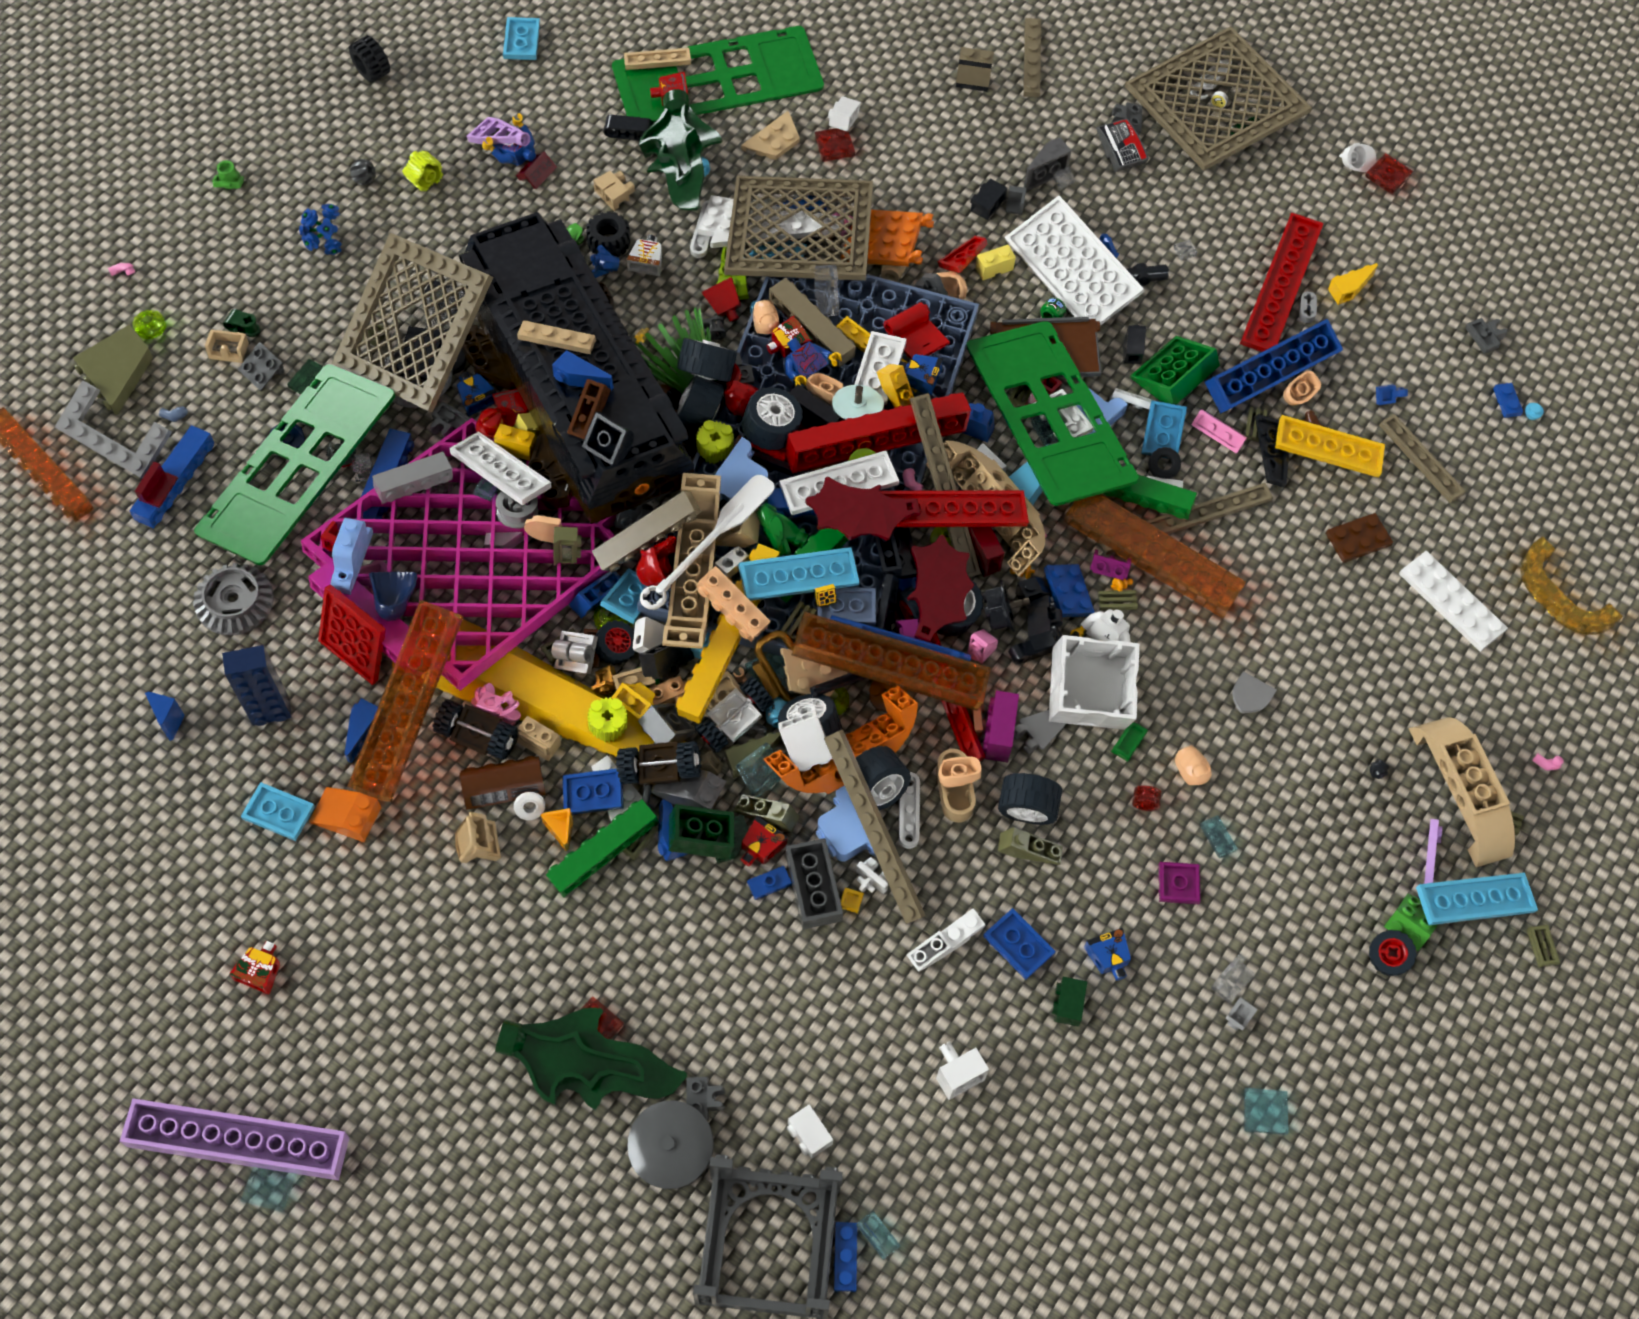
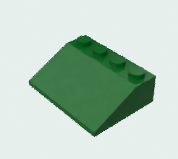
M1175 336L1131 374L1130 377L1159 401L1177 405L1220 366L1217 349Z

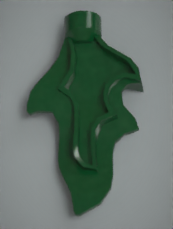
M673 89L663 96L664 111L660 118L644 132L640 138L639 146L645 158L652 154L657 155V159L648 167L647 172L659 171L665 173L669 195L673 204L680 210H698L700 208V196L704 181L701 153L706 147L722 143L723 141L715 129L704 123L690 107L689 95L683 90Z
M583 1008L544 1023L521 1024L504 1019L495 1053L519 1059L527 1069L538 1095L543 1101L556 1106L559 1094L566 1089L579 1093L587 1106L594 1110L597 1109L602 1098L612 1091H622L643 1098L660 1099L673 1094L687 1077L685 1071L669 1066L649 1049L641 1045L606 1039L597 1031L599 1018L603 1013L601 1008Z

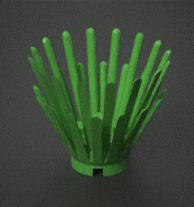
M696 307L694 308L696 321L695 319L691 320L689 311L685 310V316L690 329L689 335L686 328L681 327L678 318L675 315L672 317L681 338L677 339V342L674 337L669 335L663 324L658 325L659 330L677 358L668 347L663 349L651 334H645V337L677 374L641 343L636 344L645 355L662 369L660 370L642 356L647 366L651 369L653 376L681 394L684 393L694 376L689 372L677 369L683 339L689 338L701 342L702 340L711 341L710 329L707 327V334L705 335L701 309L697 310Z

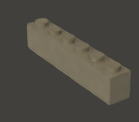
M784 278L769 288V300L788 319L795 316L814 344L832 353L838 352L841 354L842 361L836 360L838 368L855 357L856 346L854 342L848 339L840 328L832 324L830 318L824 316L820 309L813 305L808 297L797 289L793 282Z
M682 491L592 550V553L602 571L614 572L620 568L622 563L635 559V555L641 550L650 549L651 544L663 541L668 533L680 530L682 528L681 525L685 522L689 523L695 520L702 511L692 493Z

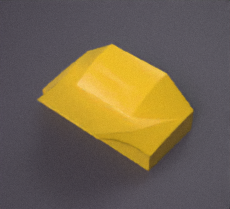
M622 682L611 698H617L622 701V706H625L627 711L640 719L653 705L655 693L641 682L636 684Z

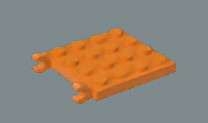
M871 209L867 264L909 267L910 263L922 264V251H914L921 226L933 227V214L927 213L923 216V213ZM841 254V260L846 258L844 255Z

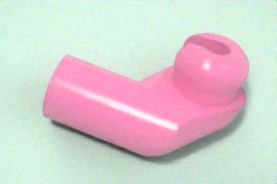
M119 263L108 268L111 276L123 271L128 276L135 273L134 266L131 263Z
M905 469L902 475L904 485L913 491H922L924 486L915 481L914 469Z
M1539 753L1532 760L1546 771L1558 770L1564 763L1563 758L1560 756L1547 760Z

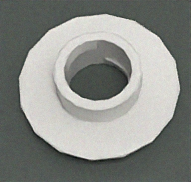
M535 792L522 793L514 802L516 815L524 820H535L545 810L543 797ZM533 802L535 806L531 809H526L524 804Z

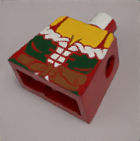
M792 316L773 329L772 342L767 344L766 347L770 354L779 351L786 358L792 353L787 345L790 340L796 337L801 346L809 341L812 343V339L797 318Z
M266 941L261 951L250 947L229 975L234 981L269 995L280 967L278 959L272 956L277 946Z

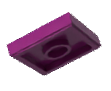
M1159 862V902L1200 904V865Z

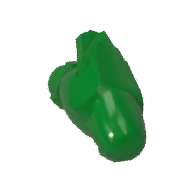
M763 503L756 512L758 520L772 546L780 552V556L791 555L788 544L795 548L797 546L803 547L809 535L805 532L804 528H798L789 518L777 512L776 508L768 503Z

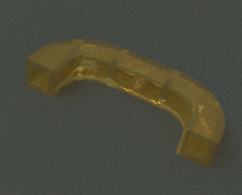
M1543 536L1535 541L1523 557L1520 566L1522 581L1535 600L1559 623L1576 633L1596 635L1614 627L1623 616L1610 603L1598 611L1582 610L1546 576L1543 570V562L1548 560L1556 549Z

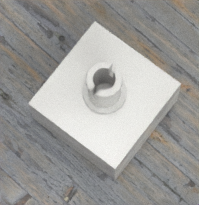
M951 1041L946 1043L947 1045L943 1044L939 1048L948 1063L939 1068L936 1080L948 1100H951L986 1079L989 1068L977 1048L959 1057Z

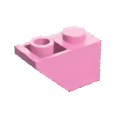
M984 629L974 632L971 635L967 653L971 655L973 660L983 664L996 650L998 640Z

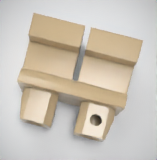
M608 171L593 180L594 191L605 200L613 211L617 210L619 204L623 201H630L629 195L635 192V186L631 181L623 184L626 180L621 171L614 174Z

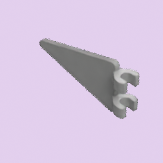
M1049 710L1020 719L1019 725L1014 730V738L1017 740L1027 732L1032 739L1025 743L1026 746L1023 749L1027 754H1030L1038 747L1041 750L1045 749L1066 723L1049 722Z

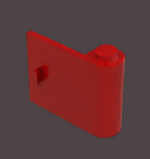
M922 302L889 318L883 323L888 335L907 340L904 353L911 360L915 354L928 356L950 344V341L929 320V307Z

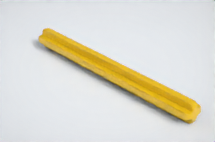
M642 328L635 335L634 338L637 339L636 344L645 342L647 339L645 334L649 333V328Z

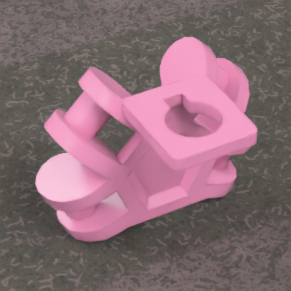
M490 683L485 684L484 687L476 688L475 697L471 700L472 707L499 717L503 722L512 726L520 719L521 714L516 710L520 703L518 700L513 699L511 691L506 692L500 697L495 695V688ZM507 702L508 706L503 709L501 704Z

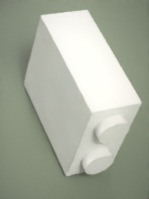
M816 710L778 723L779 732L790 759L798 767L799 771H807L814 765H823L828 763L830 759H833L824 738L826 735Z

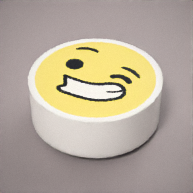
M1221 91L1215 92L1211 97L1212 105L1224 108L1228 102V96Z

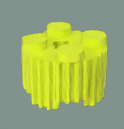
M426 151L412 152L410 160L406 164L407 166L402 170L405 177L423 192L429 190L433 183L437 184L440 182L443 176L441 163Z
M712 420L705 421L703 426L697 431L698 453L706 462L709 461V464H715L719 460L723 461V459L726 460L734 445V434L731 426L725 425V423L722 424L721 421L719 423Z
M605 697V699L594 700L591 703L587 716L589 731L593 733V736L596 735V738L604 740L605 743L606 741L610 743L611 740L614 742L616 738L618 739V736H622V733L627 728V710L625 706H622V701L614 698L612 700L611 697L609 699Z

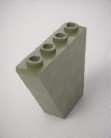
M129 324L76 355L73 359L76 363L74 368L78 374H83L85 382L100 390L97 398L100 399L102 397L104 400L102 403L108 411L112 410L117 415L151 363L153 356L148 346Z

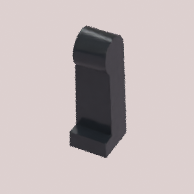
M1059 629V636H1056V643L1062 637V634L1060 633ZM1030 640L1014 645L1009 649L1008 653L1014 664L1019 665L1052 653L1053 646L1034 650Z

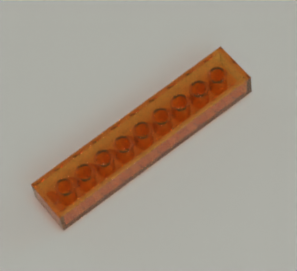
M1101 494L1075 501L1066 513L1065 523L1099 544H1105L1110 547L1114 553L1126 560L1131 558L1132 564L1223 619L1246 584V581Z
M419 601L347 787L381 801L392 802L464 616L426 601Z
M804 612L800 620L791 654L795 657L895 687L899 686L905 690L976 711L984 703L991 670L987 666L808 612Z

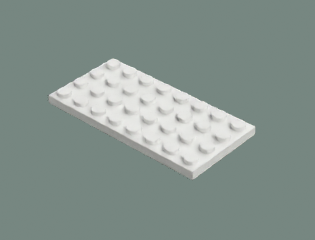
M1060 195L1005 237L1007 243L1056 298L1063 301L1066 310L1072 317L1089 316V319L1100 321L1101 326L1144 293L1143 287Z

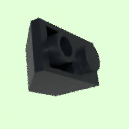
M1128 325L1123 343L1124 364L1142 363L1145 350L1146 326Z

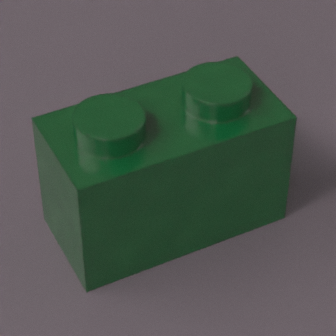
M1063 976L1061 982H1057L1055 995H1058L1057 1002L1053 1003L1052 1014L1055 1015L1054 1022L1079 1027L1082 1021L1088 981Z

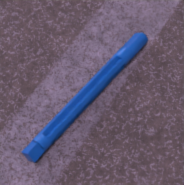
M831 615L828 624L830 629L953 664L968 667L971 660V655L838 616Z

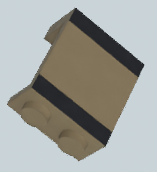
M961 47L956 87L988 92L994 52Z

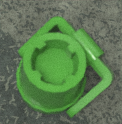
M224 160L217 165L218 175H215L212 180L213 187L238 189L244 182V176L240 175L231 161Z

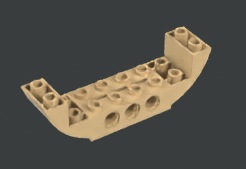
M949 440L943 443L953 478L963 490H1019L994 459L991 460L982 452L964 443ZM1026 497L1028 526L994 527L1015 552L1007 563L1018 577L1042 553L1046 541L1044 527L1039 517L1040 513Z
M1451 717L1409 728L1417 746L1425 743L1428 744L1475 840L1468 849L1475 867H1481L1512 857L1515 847V831L1509 807L1510 802L1476 734H1473L1462 722Z

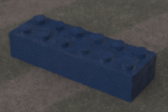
M264 645L222 653L225 676L253 726H263L269 722H282L292 718L289 696Z

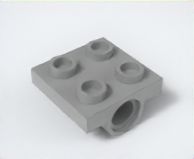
M561 630L560 640H555L551 649L552 656L556 659L554 668L591 675L598 636Z

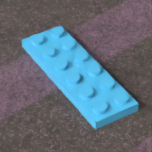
M852 547L739 562L738 565L744 595L750 601L815 592V588L834 584L835 589L858 586L860 583Z
M1525 873L1419 884L1416 887L1428 925L1529 914L1538 911Z

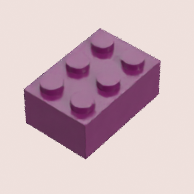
M996 690L995 696L990 698L984 733L985 739L982 747L983 751L986 752L985 759L1008 763L1013 746L1019 694Z

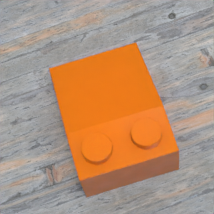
M326 787L309 823L365 842L381 810V805L377 798L360 792Z

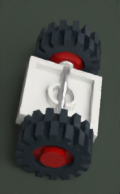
M750 677L739 686L747 699L735 688L707 713L708 717L705 716L700 724L697 723L694 726L698 734L716 753L729 743L723 733L734 743L762 718L760 712L763 713L774 703L769 693L755 678Z

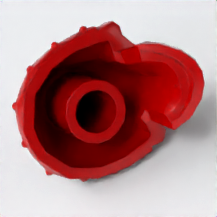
M735 363L731 381L725 385L726 389L723 394L726 406L733 415L743 416L750 397L758 389L748 383L740 382L742 374Z
M669 536L666 540L650 549L640 551L641 559L636 567V576L642 584L658 586L663 579H666L673 572L668 555L676 552L677 540L675 536Z

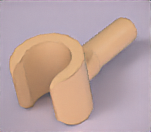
M739 667L741 675H736L733 672L734 679L739 683H744L747 678L744 669Z

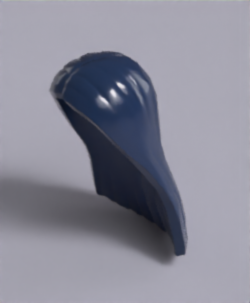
M370 572L369 577L373 588L374 604L378 615L386 621H396L403 617L408 601L416 586L417 573Z

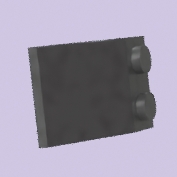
M1061 137L1046 143L1027 167L1024 182L1026 192L1067 173L1071 149Z
M701 770L700 776L696 778L682 779L680 777V782L656 784L652 793L673 805L678 804L712 809L727 781L709 771Z

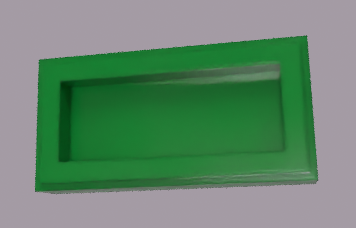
M1133 722L1125 729L1111 752L1128 762L1148 730Z

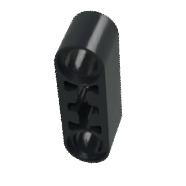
M608 115L605 120L603 133L609 138L640 141L644 132L654 123L648 118Z

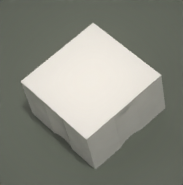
M1063 635L1052 649L1049 722L1125 730L1137 717L1138 692L1136 677L1139 670L1140 644L1121 641H1098L1086 637Z

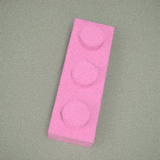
M1203 409L1199 411L1191 424L1236 454L1247 439L1246 436Z

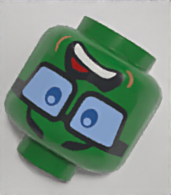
M1055 297L1048 299L1040 309L1042 318H1062L1066 313V306L1063 301Z

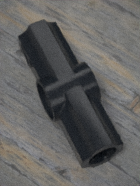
M1139 263L1133 266V268L1126 269L1141 286H1146L1152 281L1168 280L1169 269L1166 264L1147 266L1145 263Z

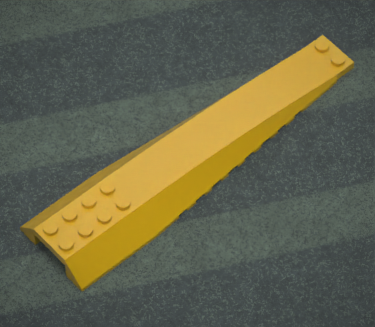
M415 616L409 627L417 632L418 616ZM424 616L423 631H452L453 617ZM458 617L457 632H487L486 629ZM430 645L447 661L451 660V645ZM457 645L456 661H478L486 655V646ZM518 646L513 648L461 691L434 668H431L419 678V680L470 703L475 697L476 688L484 687L488 683L494 686L495 695L500 697L506 692L511 691L513 699L518 700L520 703L516 708L521 714L519 720L523 721L526 716H529L561 735L562 738L572 739L586 747H593L599 752L614 755L615 758L618 755L619 749L636 747L639 751V745L654 744L652 738L643 731L642 726L638 722L639 719L629 711H627V728L622 733V736H618V739L616 738L614 742L611 740L610 743L608 741L605 743L604 740L596 738V735L593 736L588 727L587 716L589 708H591V703L594 700L605 699V696L592 691L590 687L555 669ZM392 661V667L404 672L397 664H395ZM504 702L501 704V706L504 709L508 706L507 702Z

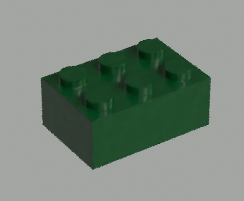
M675 804L669 815V851L728 859L734 849V812Z

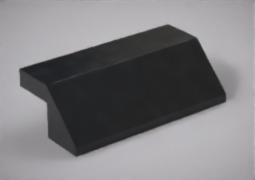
M895 527L888 541L874 535L884 574H892L898 579L917 577L914 558L910 551L914 545L909 527Z

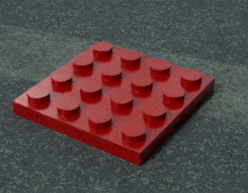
M330 584L324 588L318 641L371 685H374L379 678L384 646L382 642L385 640L386 629L382 624L370 617L367 612H364L353 601L343 595L340 590Z

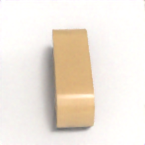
M948 749L942 752L938 758L936 776L943 814L950 821L959 823L968 820L972 816L976 798L973 783L951 788L941 785L938 779V771L943 760L967 757L965 753L958 749Z

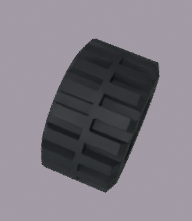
M366 35L349 46V53L353 64L368 82L374 83L390 73V64L384 50L371 36Z
M607 211V213L600 212V215L595 214L593 219L590 218L589 224L586 225L587 243L591 252L598 254L597 247L602 245L611 255L620 257L621 253H626V249H629L631 242L628 221L624 219V216H618L616 212L611 213V211ZM605 234H614L613 236H603Z

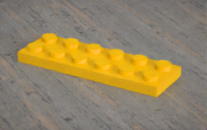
M1282 415L1279 419L1275 448L1379 478L1382 473L1385 444Z

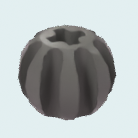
M366 159L356 160L350 167L351 177L354 182L360 185L370 184L376 177V169L373 163Z

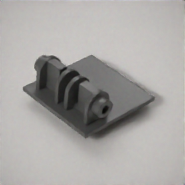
M261 342L255 346L237 369L260 391L263 390L274 374L282 375L285 371L282 365L283 362Z

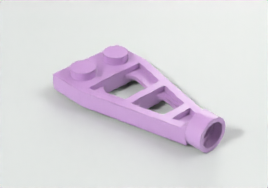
M487 117L466 136L469 142L482 144L483 141L486 142V137H491L493 144L515 143L520 146H527L530 143V135L527 132H523L501 119Z
M1430 819L1424 884L1433 883L1437 843H1441L1442 826H1438L1439 820Z

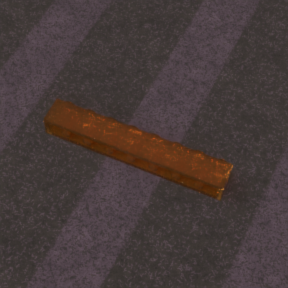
M2 407L0 409V445L3 448L7 447L9 449L7 452L14 460L16 458L19 460L18 464L24 471L28 470L30 472L28 474L35 483L39 482L41 484L39 485L41 490L46 495L48 493L51 495V501L56 506L60 505L62 507L60 510L67 518L71 517L77 522L94 510L89 499L11 414Z

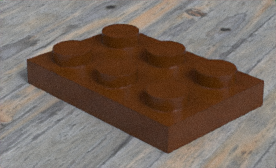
M1376 513L1328 529L1325 533L1343 563L1390 547L1393 544L1391 537Z

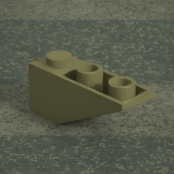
M771 732L762 738H753L745 744L739 746L732 745L725 750V759L732 777L736 778L751 773L781 742L780 732Z
M744 794L741 795L734 809L735 813L755 820L758 815L777 830L792 833L800 817L790 804Z
M1015 827L1000 833L998 852L1014 858L1056 865L1061 864L1062 845Z

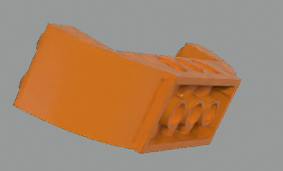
M899 686L881 694L887 713L846 734L855 758L862 754V752L877 746H887L896 753L908 738L915 723L918 703ZM781 750L763 759L788 786L804 793L825 792L828 795L844 786L833 759H830L828 763L823 765H814L811 769L804 772L799 771L798 767Z

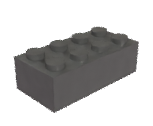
M826 839L786 846L785 855L802 930L842 922L843 911Z

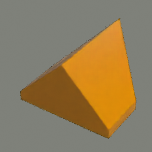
M571 809L541 814L542 823L562 848L568 851L573 829Z

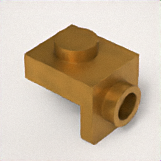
M609 665L595 671L597 684L591 686L592 691L600 695H607L616 689L612 677L616 675L614 666Z

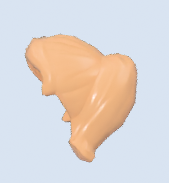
M952 271L936 273L940 276L948 296L962 300L966 298L968 287L960 274Z

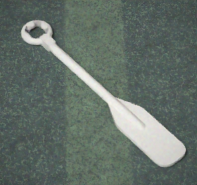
M763 475L752 477L722 508L715 529L666 579H663L658 586H649L641 592V604L650 610L662 607L666 602V591L671 587V584L721 533L744 523L773 493L774 483ZM650 591H656L659 595H663V598H660L654 605L644 600V597H647Z

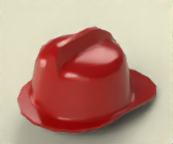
M508 407L487 408L480 414L476 422V431H479L487 438H494L499 425L503 424L513 427L517 415L515 411Z

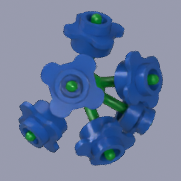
M323 204L321 206L323 216L325 217L323 223L318 221L316 210L307 208L302 214L301 224L303 225L299 226V232L304 245L310 251L314 248L318 249L320 244L319 238L324 236L327 240L324 245L326 248L325 254L335 255L341 252V242L331 237L333 233L338 231V227L331 223V219H336L340 215L338 212L339 207L334 204Z

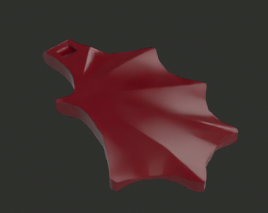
M830 477L825 478L824 485L819 493L805 499V503L814 510L818 517L817 529H836L849 540L861 535L870 534L888 541L898 523L921 514L918 499H893L880 493L881 485L871 489L849 487ZM907 506H911L912 510H907Z
M940 535L931 545L924 547L912 546L910 550L914 558L917 577L915 591L907 599L915 600L920 612L919 624L914 637L929 643L932 636L944 625L964 622L966 620L964 600L967 593L974 586L966 572L967 560L970 554L956 551L948 544L944 535ZM922 628L928 630L929 633L926 634V633L922 632V631H921Z

